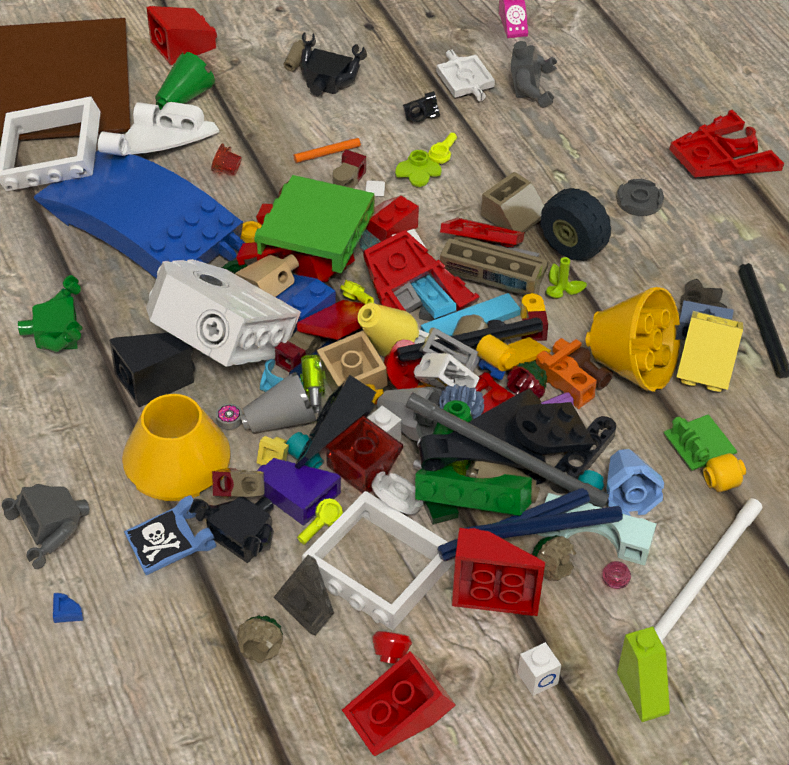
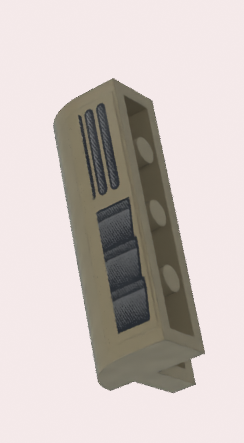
M456 235L454 240L448 238L440 254V261L452 275L523 295L539 293L541 281L548 267L547 259Z

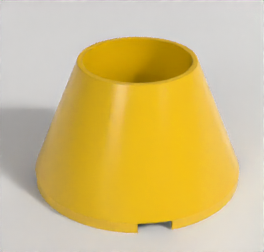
M181 394L162 395L153 399L145 406L125 444L122 455L125 475L127 479L129 478L136 485V489L149 497L164 501H181L190 495L192 498L200 496L201 491L213 486L212 471L229 468L231 459L229 442L223 431L197 402Z

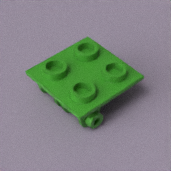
M709 414L689 422L680 416L676 417L672 421L673 427L664 431V435L692 471L705 466L711 458L728 453L736 454L738 452Z

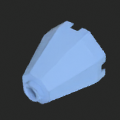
M630 449L618 450L610 457L606 492L609 494L607 500L609 507L620 506L622 514L631 516L630 511H638V515H646L663 501L662 488L664 489V481L662 476Z

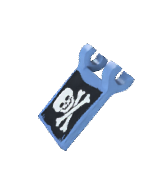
M191 495L183 498L173 509L124 531L145 575H149L194 552L209 551L216 547L213 534L209 528L199 531L194 537L185 520L193 518L197 514L189 512L193 502Z

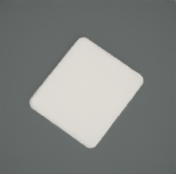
M384 181L366 182L367 192H372L375 196H384Z

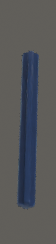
M580 488L528 509L520 516L514 515L496 523L563 514L590 502L589 493L584 488ZM458 538L437 548L440 559L448 561L455 558Z
M620 506L465 528L489 531L503 539L619 522L623 519V514Z

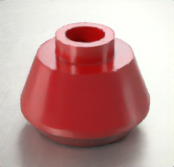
M377 631L372 636L375 654L381 655V662L395 664L398 662V658L401 659L407 654L412 645L410 637L404 634Z

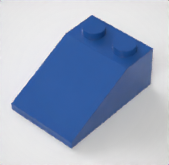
M292 274L295 279L294 283L276 296L279 300L301 312L297 322L336 303V292L334 289L317 278ZM297 323L293 333L297 331Z

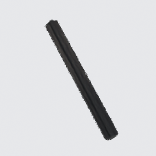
M750 263L741 264L739 274L776 375L779 378L789 377V362L754 269Z
M532 318L451 337L468 347H474L478 345L484 336L490 334L499 340H506L541 332L543 330V322L539 318ZM441 339L435 340L453 351L459 350ZM425 342L399 347L397 349L399 361L406 362L422 358L425 354L419 350ZM433 346L429 348L437 353H444Z

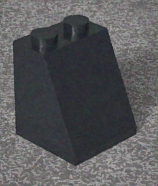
M171 333L115 337L109 340L115 375L138 407L148 404L159 396L170 394L194 383L193 371H195V365L191 359L193 348Z

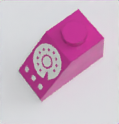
M499 0V16L507 38L528 36L525 1Z

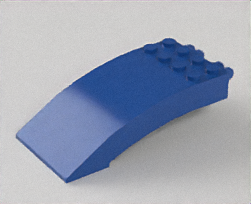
M97 150L95 152L92 176L51 183L34 196L37 202L67 226L71 224L103 240L139 264L156 279L157 271L163 261L172 262L193 259L208 264L219 254L229 261H233L237 255L234 249L239 251L242 244L245 243L241 239L243 221L191 182L152 161L133 154L121 156L101 153Z

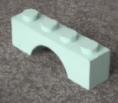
M548 493L545 503L562 495ZM588 503L566 513L599 509L600 507ZM623 514V519L619 522L538 533L537 535L544 537L558 535L568 539L579 532L598 533L612 542L617 551L618 558L645 566L657 523Z

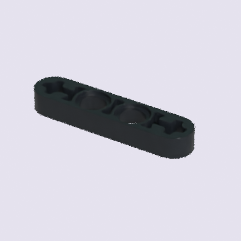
M607 416L597 417L587 428L597 446L596 449L567 452L555 468L578 479L579 475L592 466L614 439L616 423L613 419ZM604 428H606V429L601 433V436H598V434H599V429H600V430H603ZM572 459L580 460L583 463V465L575 467L572 466L569 463V461ZM549 480V487L554 492L559 494L569 492V490Z

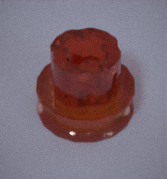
M222 143L212 162L211 171L216 170L219 175L222 171L235 175L241 164L242 157L232 153L231 146L225 147L224 143Z

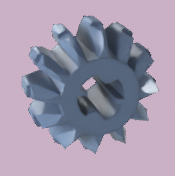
M457 384L453 387L446 386L439 398L438 404L441 409L444 408L446 403L453 400L465 402L470 407L473 419L480 416L484 411L483 393L476 391L474 387L469 388L466 385L459 386Z

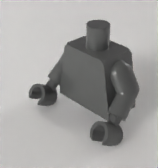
M525 41L516 42L512 51L511 72L516 97L537 98L541 107H548L553 103L554 96L550 91H546L544 94L540 93L541 67L545 73H551L557 69L554 66L557 60L551 57L545 61L543 56L537 54L535 46H527Z
M35 484L32 487H22L21 493L17 495L16 500L6 498L2 501L1 505L7 520H14L20 514L35 544L42 545L41 548L33 547L27 551L26 557L29 562L38 557L32 563L34 569L42 568L46 563L44 555L47 553L51 554L75 533L80 517L89 514L87 500L74 501L68 489L64 486L50 487Z

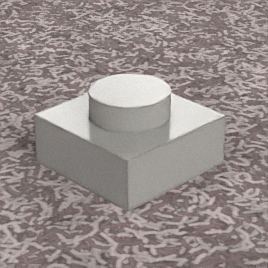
M410 282L393 292L408 313L423 305Z

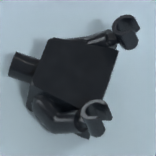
M306 32L302 34L305 49H302L300 68L302 76L307 80V87L310 88L313 95L319 96L322 92L336 94L341 88L355 81L361 66L359 62L367 57V51L364 47L360 53H358L359 46L357 44L352 47L354 59L316 48L311 51V48L316 44L314 33L310 41H306Z
M263 496L255 504L245 497H238L233 501L218 505H208L202 499L193 500L189 512L197 513L195 517L198 521H203L205 518L207 528L213 534L214 541L246 563H249L259 552L268 551L271 548L274 530L269 513L274 509V505L267 497Z

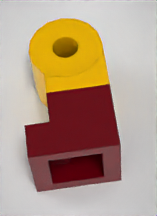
M526 294L523 296L520 316L522 321L539 318L543 322V330L538 333L521 336V340L530 337L535 341H547L549 324L543 298L538 294Z

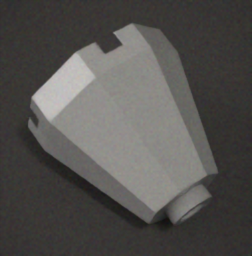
M431 386L386 390L378 398L377 408L384 406L402 419V433L415 441H418L420 437L433 433L437 422L406 408L405 405L411 393L414 392L439 407V398L442 395L441 389Z

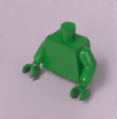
M73 275L67 276L63 281L64 288L52 299L34 305L32 307L33 319L18 321L19 335H34L36 347L39 349H48L53 352H59L62 349H78V340L81 338L79 331L83 327L77 322L74 299L71 297V293L74 295L80 293L81 286L78 284L79 280Z

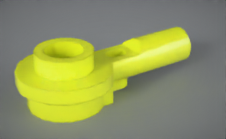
M449 133L443 142H437V144L431 146L428 152L431 161L443 164L450 160L451 152L449 149L457 139L455 133Z
M346 280L344 285L341 284L340 289L344 290L342 295L353 300L358 299L364 304L374 303L373 297L364 292L365 288L350 280Z
M329 498L318 503L315 510L316 518L297 536L300 543L305 545L324 525L331 526L343 514L342 507L336 500Z

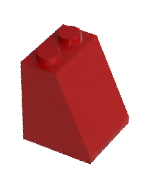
M146 7L150 43L170 65L176 62L181 53L190 52L197 56L216 48L217 32L215 28L210 26L204 16L200 15L194 8Z

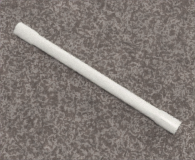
M754 498L748 499L737 514L734 522L655 625L654 629L662 643L745 529L758 516L763 508L758 500Z

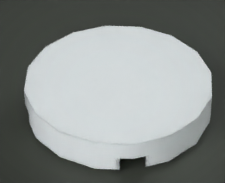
M382 471L373 479L372 488L375 494L391 508L405 514H416L423 506L422 500L415 499V486L405 478L395 473H390L387 476Z

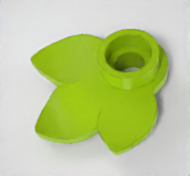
M414 150L411 152L408 160L402 161L397 165L395 175L396 177H409V181L413 186L423 187L429 182L430 176H441L442 170L438 163L430 160L426 151Z

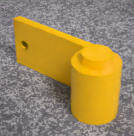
M491 334L484 336L476 348L479 358L500 371L509 370L519 363L534 361L536 356L543 350L549 354L551 352L550 349L530 337L507 345Z

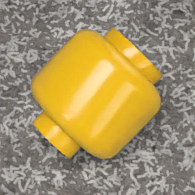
M728 453L709 459L706 467L703 468V475L709 488H714L717 492H723L741 486L743 475H746V468L741 459L737 460L733 454Z

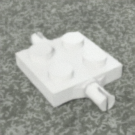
M448 50L446 57L449 61L438 64L436 72L454 98L472 93L478 101L484 100L486 95L482 90L492 88L495 85L492 75L477 55L457 57L453 50L451 52Z

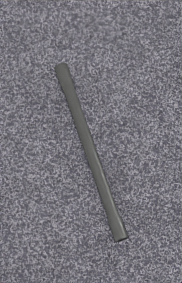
M414 392L411 393L405 405L406 408L426 418L433 419L571 492L584 488L589 493V503L597 507L603 508L609 497L608 493L564 473L441 409Z

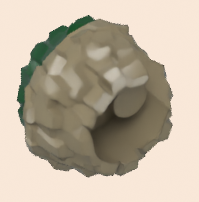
M555 535L542 538L533 548L532 555L545 562L543 576L545 579L559 581L561 578L569 576L574 568L568 554L576 555V551L574 550V545L564 536Z
M258 615L251 617L238 627V647L246 659L249 658L257 663L271 660L278 655L283 642L281 626L274 618L269 616L262 617Z

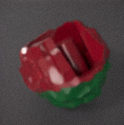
M535 361L519 363L510 369L511 371L507 376V387L516 395L530 389L539 399L544 396L547 387L546 371L541 369Z

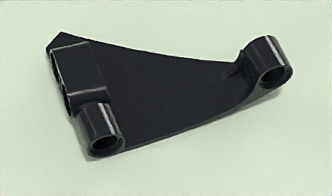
M530 389L515 395L468 422L546 463V454L534 452L522 445L513 434L511 428V421L521 407L541 404V400ZM456 431L450 434H430L420 438L421 441L418 446L421 467L426 471H437L456 461L472 460L521 468L524 474L536 480V485L548 480Z

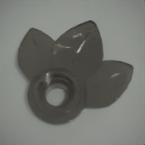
M698 279L691 280L685 285V293L680 299L681 307L685 300L727 308L726 305L720 302L723 289L703 288Z

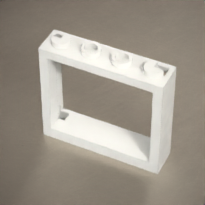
M92 97L6 113L0 146V184L5 191L93 175L101 112ZM81 122L77 156L14 168L19 134Z
M365 491L302 555L303 572L310 576V580L321 583L331 594L339 595L348 601L354 609L362 610L371 616L377 624L380 622L393 631L454 564V558L443 561L439 557L437 548L447 543L446 540ZM362 517L432 560L392 604L322 560Z

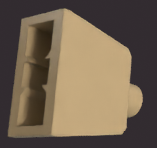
M292 254L284 259L268 255L235 274L276 297L294 283L295 279L291 271L299 267V263Z

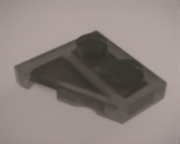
M308 554L274 598L310 634L316 636L334 614L317 561Z

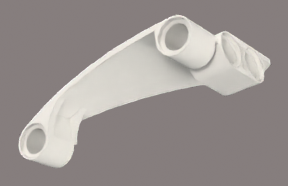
M137 102L134 107V124L125 135L101 132L98 139V150L101 153L121 156L161 151L219 133V129L214 122L204 121L203 111L195 105L168 102L160 110L158 105Z

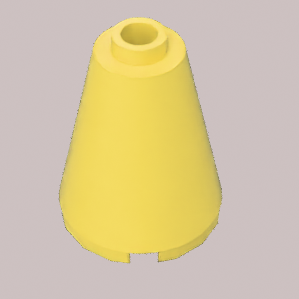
M375 303L365 304L359 310V324L377 353L383 357L391 351L397 341L406 339L415 342L416 337L418 338L419 336L418 323L406 311Z

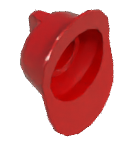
M406 339L397 341L391 351L385 356L383 362L387 370V379L397 389L417 388L419 380L414 376V370L420 364L422 358L401 362L398 359L397 349L399 347L415 344Z

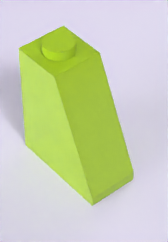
M653 626L625 634L617 674L641 722L668 715L670 706L666 650Z

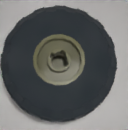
M575 188L563 189L544 204L541 211V228L545 238L559 254L571 260L585 261L598 254L609 242L611 236L610 217L605 207L601 205L595 196L590 195L589 192Z

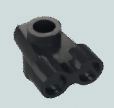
M434 91L425 93V97L403 104L407 121L421 122L425 117H430V119L440 117Z

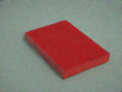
M341 300L297 322V331L339 340L362 328L358 322V313L365 304Z

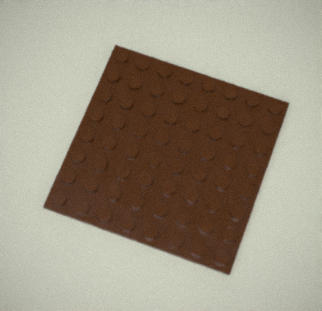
M126 18L0 26V141L2 140L6 113L86 97H92L101 112L98 135L101 132L123 133L131 128ZM81 122L19 134L18 140L80 136Z

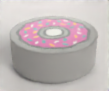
M235 404L220 406L216 411L218 426L226 430L239 427L242 423L240 415H242L241 408Z

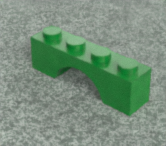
M445 466L437 471H426L421 468L415 473V499L520 516L531 505L532 478L509 474L493 478H472L455 472L454 466Z

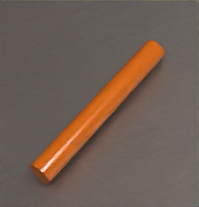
M354 138L294 154V161L299 163L345 151V149L360 147L361 143L359 138Z

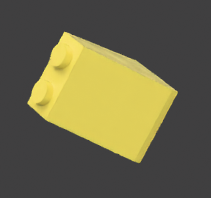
M693 311L677 378H681V382L688 385L696 386V383L706 384V388L712 391L721 392L722 389L728 390L743 332V322Z

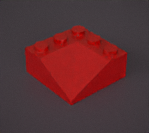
M459 528L452 606L538 616L545 562L489 531L476 528Z

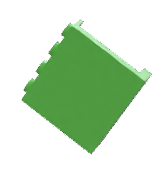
M292 175L289 182L284 184L280 197L275 199L271 212L265 215L262 227L256 230L254 241L257 243L258 254H262L268 244L332 259V271L342 273L375 212V195L372 192Z

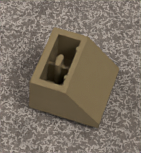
M513 172L482 194L481 215L498 227L526 232L541 220V211L544 204L533 184L521 175Z

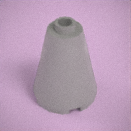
M296 372L290 374L242 408L244 414L240 415L245 430L251 428L252 433L316 421L313 409L310 407L308 397Z

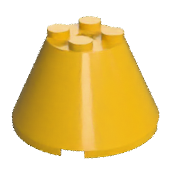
M652 287L610 308L595 312L591 331L587 332L585 338L586 345L591 347L595 361L646 391L655 392L656 389H663L674 373L679 355L680 340H676L675 325H680L676 303L666 289Z

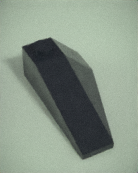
M349 375L327 399L316 420L318 423L309 434L310 439L304 445L295 467L300 469L352 426L362 415L367 417L375 405L371 401L376 392Z

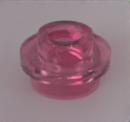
M614 561L603 569L602 579L607 586L621 589L629 584L631 573L624 563Z

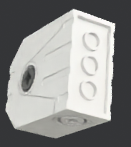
M193 259L162 262L157 271V279L149 294V301L146 307L150 322L226 367L233 364L240 365L247 362L252 363L275 359V347L280 342L286 343L291 338L301 313L299 310L227 269Z

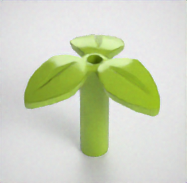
M561 258L560 267L556 264L552 265L549 272V281L556 286H549L546 289L547 295L560 298L563 297L564 290L568 294L573 295L581 292L587 286V283L575 280L568 282L569 258Z

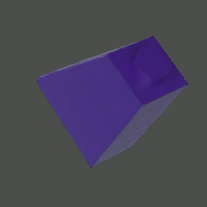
M273 458L257 470L264 472V495L262 496L267 497L274 505L304 526L316 516L315 510L319 502L329 498L335 499L341 494V476L308 466H302L298 469L295 467L296 463Z

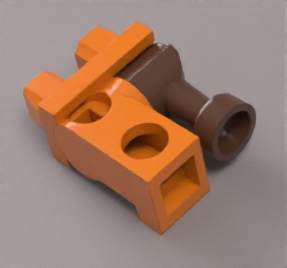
M560 338L553 345L552 352L554 355L552 356L543 350L536 356V363L541 369L546 371L547 383H550L553 387L560 389L564 393H570L574 399V406L580 409L595 397L596 386L599 389H603L610 383L613 373L605 367L600 369L590 361V351L588 348L581 347L582 343L577 339L569 343Z

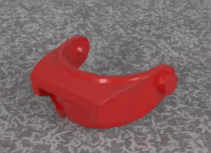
M746 127L747 137L730 139L724 138L719 134L713 135V138L732 158L758 152V141L754 127Z

